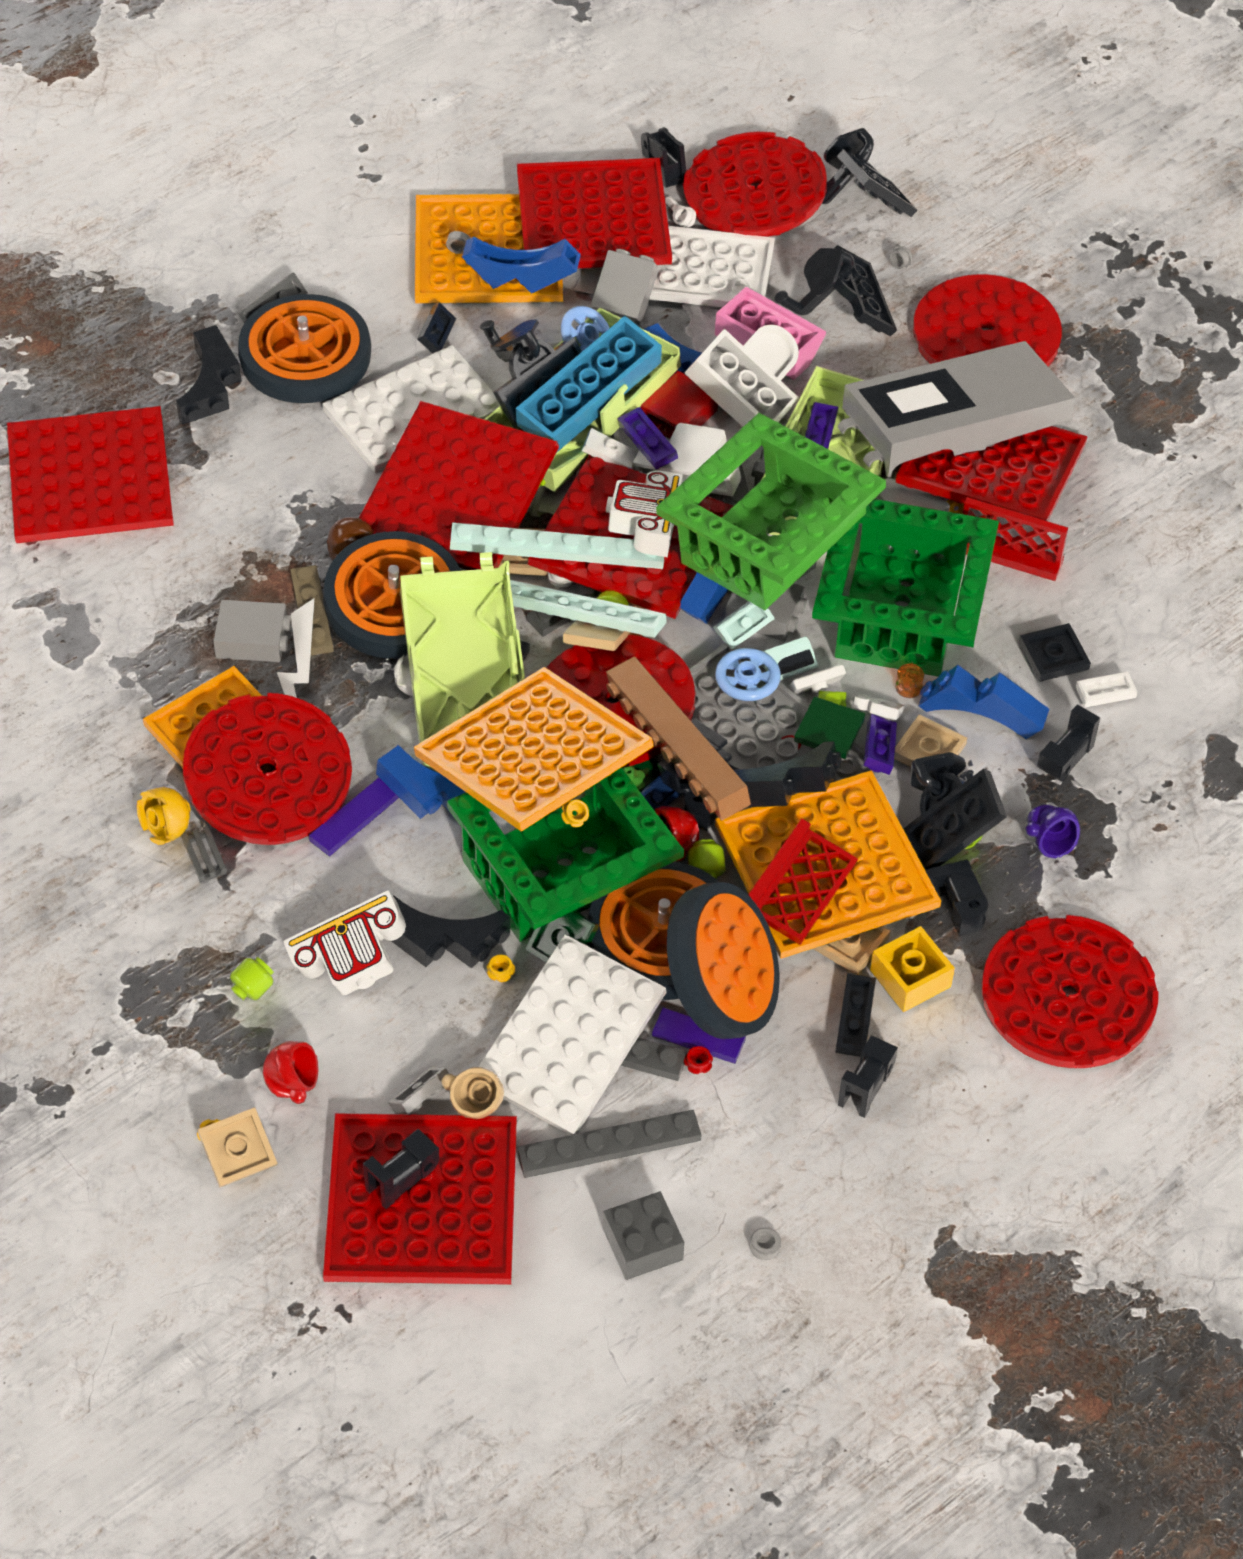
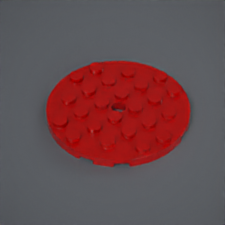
M746 132L718 140L716 146L709 150H702L693 159V164L686 171L684 177V197L687 207L695 210L696 219L713 231L751 236H778L801 225L819 209L827 191L826 169L820 156L815 151L812 152L806 148L804 142L789 136L787 139L777 137L774 132ZM759 183V185H757V188H755V186H752L751 184Z
M973 274L946 280L926 293L915 310L913 337L916 339L919 352L929 364L1026 341L1049 367L1058 353L1062 337V326L1059 315L1053 305L1045 296L1026 283L998 275ZM993 327V330H983V329H982V328H989V329H991V328Z
M628 635L614 651L574 645L558 655L546 667L638 728L631 713L627 715L622 709L620 700L617 703L607 702L611 695L606 686L609 683L606 671L635 656L690 721L694 714L696 692L693 677L688 666L675 651L658 641L646 637ZM653 746L623 767L633 766L661 754L659 746Z
M267 693V696L251 697L250 694L228 700V704L217 710H211L192 731L183 757L185 789L192 805L201 817L212 827L231 838L261 845H277L297 841L308 837L338 812L344 804L350 789L352 763L348 743L343 733L339 732L327 714L302 699L278 693ZM269 763L276 770L264 774L260 767L263 764Z
M1066 915L1065 918L1053 919L1044 916L1026 921L1024 926L1014 931H1008L994 945L986 960L983 971L982 999L993 1026L1009 1044L1023 1054L1037 1061L1057 1067L1091 1068L1114 1062L1126 1056L1147 1036L1158 1007L1159 992L1157 991L1154 979L1155 973L1146 956L1142 957L1133 946L1134 942L1113 927L1081 916ZM1070 986L1075 988L1077 993L1066 996L1062 988Z

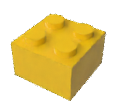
M921 926L874 950L870 967L872 974L902 1012L949 989L952 985L955 969Z

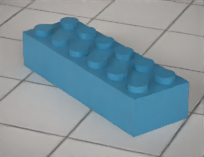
M626 316L622 317L516 407L517 426L524 432L557 441L559 444L558 451L561 450L600 416V411L623 384H626L628 387L624 392L626 394L661 363L662 345Z

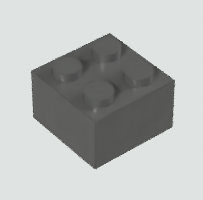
M661 1191L603 1211V1231L625 1280L683 1260L685 1242Z

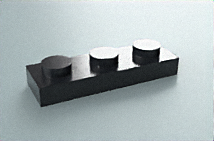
M847 973L835 1053L861 1057V1051L867 1043L876 983L875 977Z

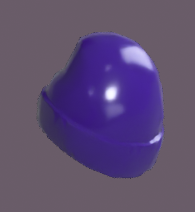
M1040 805L1029 812L1027 816L1028 824L1025 827L1026 834L1030 837H1035V844L1044 856L1055 859L1061 858L1075 848L1080 837V824L1072 810L1052 805Z

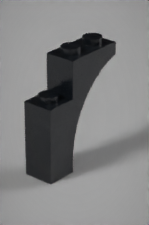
M217 325L193 332L195 351L202 362V367L195 384L186 394L176 400L178 418L182 425L230 409L228 392L225 387L241 382L239 362Z
M834 741L823 742L813 750L791 760L764 767L734 770V772L747 785L751 803L748 807L787 806L792 795H795V793L826 792L831 781H834L837 769L841 766L840 752H836Z
M393 895L403 915L406 927L403 935L391 942L425 967L432 961L439 960L445 950H447L472 968L479 961H484L489 956L491 950L498 943L502 944L510 935V916L502 910L474 919H445L422 913Z

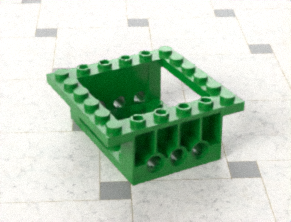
M874 499L866 506V514L827 551L812 611L813 619L839 623L835 658L939 677L943 670L948 643L974 647L999 521ZM862 524L860 549L849 596H843L859 525ZM909 582L912 584V586L905 587L902 586L900 583ZM903 601L906 602L908 605L898 606L896 602Z
M622 767L585 790V797L578 799L583 801L589 810L587 821H584L580 827H572L571 824H566L561 817L563 810L559 808L523 831L515 829L504 835L489 814L492 810L467 792L447 801L448 810L461 826L464 864L498 911H504L510 916V929L519 942L531 937L535 929L572 911L580 913L590 908L593 901L684 857V849ZM573 811L572 814L576 816L577 812ZM586 847H592L597 851L593 854H588L582 850ZM561 859H569L572 861V863L568 866H564L558 864V861ZM541 870L545 871L548 875L540 878L535 877L533 873Z

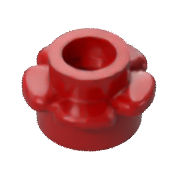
M696 1046L688 1051L684 1065L688 1066V1071L693 1074L707 1073L712 1068L711 1062H713V1057L705 1047Z

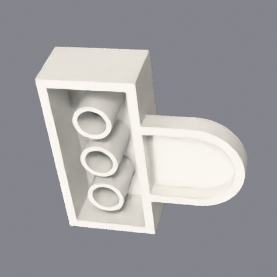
M765 325L759 328L744 345H741L724 329L685 372L693 382L742 427L758 413L779 422L799 399L796 394L781 382L798 360V346L794 337L787 330L776 325Z

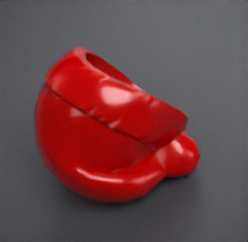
M658 807L655 809L656 814L684 849V857L676 862L683 861L689 849L693 847L695 842L699 841L698 822L692 814L682 808Z
M286 1041L273 1048L266 1056L263 1064L264 1082L270 1092L277 1097L290 1098L292 1102L301 1104L305 1102L306 1092L311 1091L316 1086L319 1072L318 1059L314 1049L307 1042Z

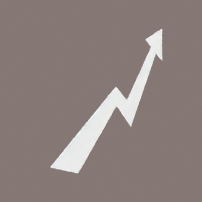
M315 598L291 613L297 673L277 672L284 694L296 698L294 683H309Z

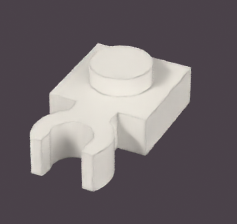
M858 694V697L855 696L853 707L856 709L868 710L872 714L891 721L901 717L904 709L903 704L880 698L874 699L863 694Z

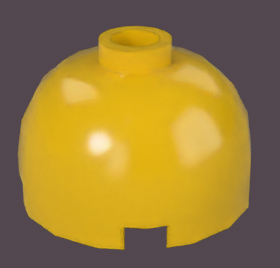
M159 787L142 792L140 794L142 799L138 800L136 805L137 816L143 831L149 829L155 836L149 839L157 845H163L181 837L188 828L190 819V805L188 801L176 790L168 787Z

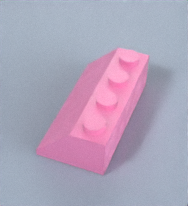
M745 287L716 313L715 335L718 336L725 329L741 345H744L759 328L765 325H776L784 328L794 337L798 346V360L786 374L787 377L795 380L810 366L826 335V331L750 288Z

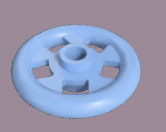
M577 306L568 310L561 322V336L563 342L569 337H576L581 345V350L584 351L599 338V333L604 334L610 327L604 317L596 310L587 306ZM585 318H590L593 324L585 323ZM573 320L579 324L576 329L571 326Z
M741 648L727 653L720 659L715 670V677L720 689L728 696L741 701H757L769 696L776 690L780 682L781 673L777 662L767 653L753 648ZM741 659H749V660H750V661L741 662L740 664H739V662H738V660H741ZM764 664L768 671L761 673L758 666ZM727 669L735 670L734 677L726 676ZM760 680H763L766 684L758 688L756 685ZM738 683L747 688L746 690H742L736 688L735 686Z

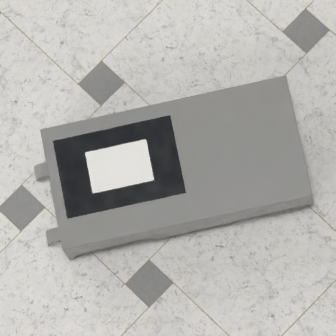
M1023 341L846 384L842 408L849 418L842 420L838 425V429L842 434H845V431L850 427L858 428L875 449V451L868 452L863 461L868 467L876 460L884 461L887 477H891L892 471L899 464L940 450L950 449L953 451L954 456L966 452L985 450L986 447L994 446L995 443L1072 420L1075 397L1027 342Z

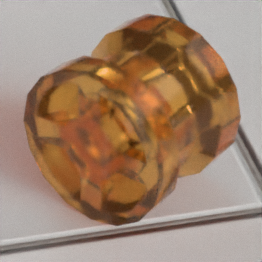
M904 664L898 669L895 688L899 695L905 698H914L920 694L924 679V672L921 667L916 664Z

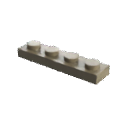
M317 565L290 569L297 609L315 598L311 655L334 652Z

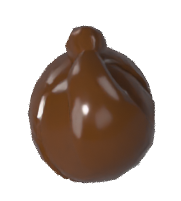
M345 517L339 519L333 524L328 533L327 549L332 561L348 545L365 536L374 534V530L360 518Z

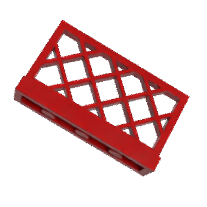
M969 497L966 498L963 509L964 515L975 516L970 510L972 508L979 510L983 514L979 516L981 518L997 520L996 517H1002L1009 522L1003 525L999 522L997 534L1000 533L1002 537L996 536L991 562L1056 581L1064 561L1063 554L1068 527ZM1021 525H1029L1033 528V531L1027 532ZM1014 528L1019 536L1012 537L1007 530ZM1047 533L1058 534L1060 538L1052 540ZM1040 536L1045 543L1038 545L1033 537ZM1025 541L1028 545L1019 542ZM1050 548L1054 553L1045 550Z
M802 818L748 894L762 912L768 926L799 945L802 944L858 861V858L810 830L811 824ZM809 841H812L820 846L822 853L808 855L806 845ZM840 858L848 863L845 869L833 870L830 859ZM824 860L827 871L814 873L811 861ZM805 862L808 874L794 875L792 865ZM829 877L832 888L819 891L816 879ZM810 880L813 892L800 893L797 882ZM791 883L794 894L780 896L778 885ZM816 898L818 909L805 911L802 900ZM796 901L799 912L785 914L782 902ZM777 903L780 915L770 916L763 912L762 908L764 905ZM802 919L804 929L799 934L789 927L787 920Z

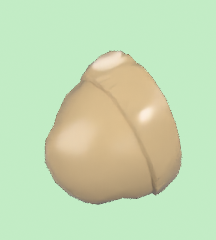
M472 1067L456 1076L446 1074L442 1078V1086L446 1090H450V1100L454 1109L466 1118H484L496 1111L503 1101V1084L494 1072L486 1068Z

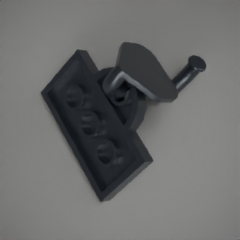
M865 128L840 135L828 146L824 152V160L838 169V171L827 182V191L822 204H829L846 184L855 177L854 182L863 191L867 190L876 199L879 197L888 207L891 205L900 215L904 212L912 217L917 212L916 207L897 186L880 174L868 162L873 151L874 140Z
M839 245L835 248H820L808 259L804 267V275L810 292L800 302L790 298L784 290L779 291L774 298L776 303L781 304L785 308L799 315H807L836 289L851 303L854 310L853 315L861 324L866 323L878 333L883 332L890 337L897 331L871 263Z
M537 319L528 320L517 325L502 337H499L494 328V321L487 320L480 325V329L484 331L491 344L490 347L495 351L497 357L504 362H509V371L512 377L511 380L495 390L493 394L512 427L523 431L517 426L516 407L577 357L582 350L575 337H569L554 349L546 341L537 339L534 335V331L539 324Z
M951 752L918 758L911 765L910 784L912 787L923 791L920 801L921 815L904 827L903 830L925 870L943 865L1007 818L991 772L983 768L974 776L973 770L965 771L960 776H957L965 769L966 762L963 757Z

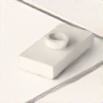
M593 428L588 432L582 448L583 452L593 457H598L605 462L625 466L630 469L637 453L636 450Z
M840 664L794 679L788 688L796 695L811 690L815 694L827 689V685L840 681L846 674L843 665Z
M1128 671L1079 680L1076 683V689L1084 707L1132 699L1137 696V690Z

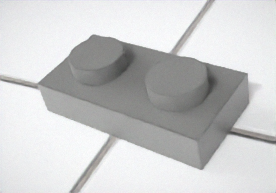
M431 1066L388 1102L394 1112L412 1114L418 1111L423 1106L422 1102L425 1099L436 1095L444 1089L442 1078L449 1074L448 1070L444 1067Z

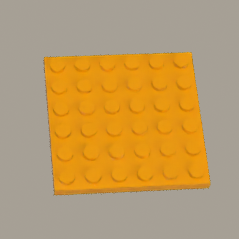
M519 194L416 195L415 303L563 302L562 279L532 294L520 284L517 278L493 289L462 258L463 254L453 253L446 246L449 233L460 231L466 233L470 238L476 237L483 242L497 247L524 250Z
M543 667L414 746V752L416 757L519 831H523L653 747V740L623 718Z
M872 770L832 782L826 792H806L792 795L787 806L752 807L739 811L722 821L720 818L715 819V826L748 894L801 818L811 824L810 830L858 858L856 865L801 945L769 926L780 959L939 908L941 905V899ZM809 841L806 845L808 855L822 853L820 846L812 841ZM840 858L830 859L833 870L845 869L848 863ZM824 860L811 861L814 873L827 871ZM805 862L792 865L794 875L808 874ZM829 877L816 879L819 891L832 888ZM810 880L797 882L800 893L813 892ZM791 883L778 885L780 896L794 894ZM816 898L802 900L805 911L818 909ZM796 901L782 902L785 914L799 912ZM777 903L764 905L762 911L770 916L780 915ZM802 919L787 920L789 927L799 934L804 929Z

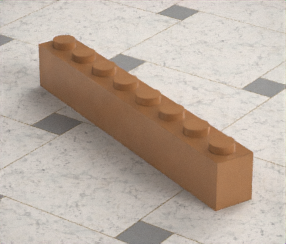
M635 656L606 671L609 680L606 686L612 698L620 700L624 712L627 715L631 713L637 727L647 732V735L653 740L654 747L659 746L664 759L668 763L672 762L674 764L675 770L682 780L687 779L694 795H700L703 798L704 805L710 813L715 812L722 821L751 805L747 785Z

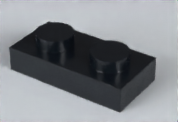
M440 302L433 305L417 340L432 354L442 350L457 318Z

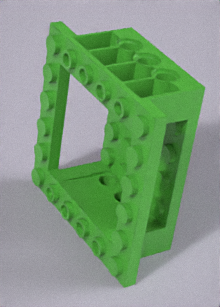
M758 413L656 507V512L658 516L678 526L682 564L761 609L766 610L866 514V506L886 488V480L767 416ZM760 446H763L766 477L722 518L698 505ZM789 516L796 517V519L785 520ZM772 532L780 533V535L768 536Z

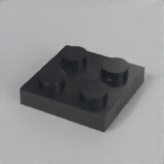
M1070 623L1020 635L1019 644L1039 682L1090 669L1091 662Z

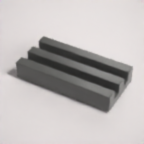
M208 826L203 827V831L198 832L195 829L192 830L191 835H187V833L181 835L200 883L227 874L226 866ZM206 838L218 866L217 870H214L202 839ZM196 841L208 873H203L192 847V842Z

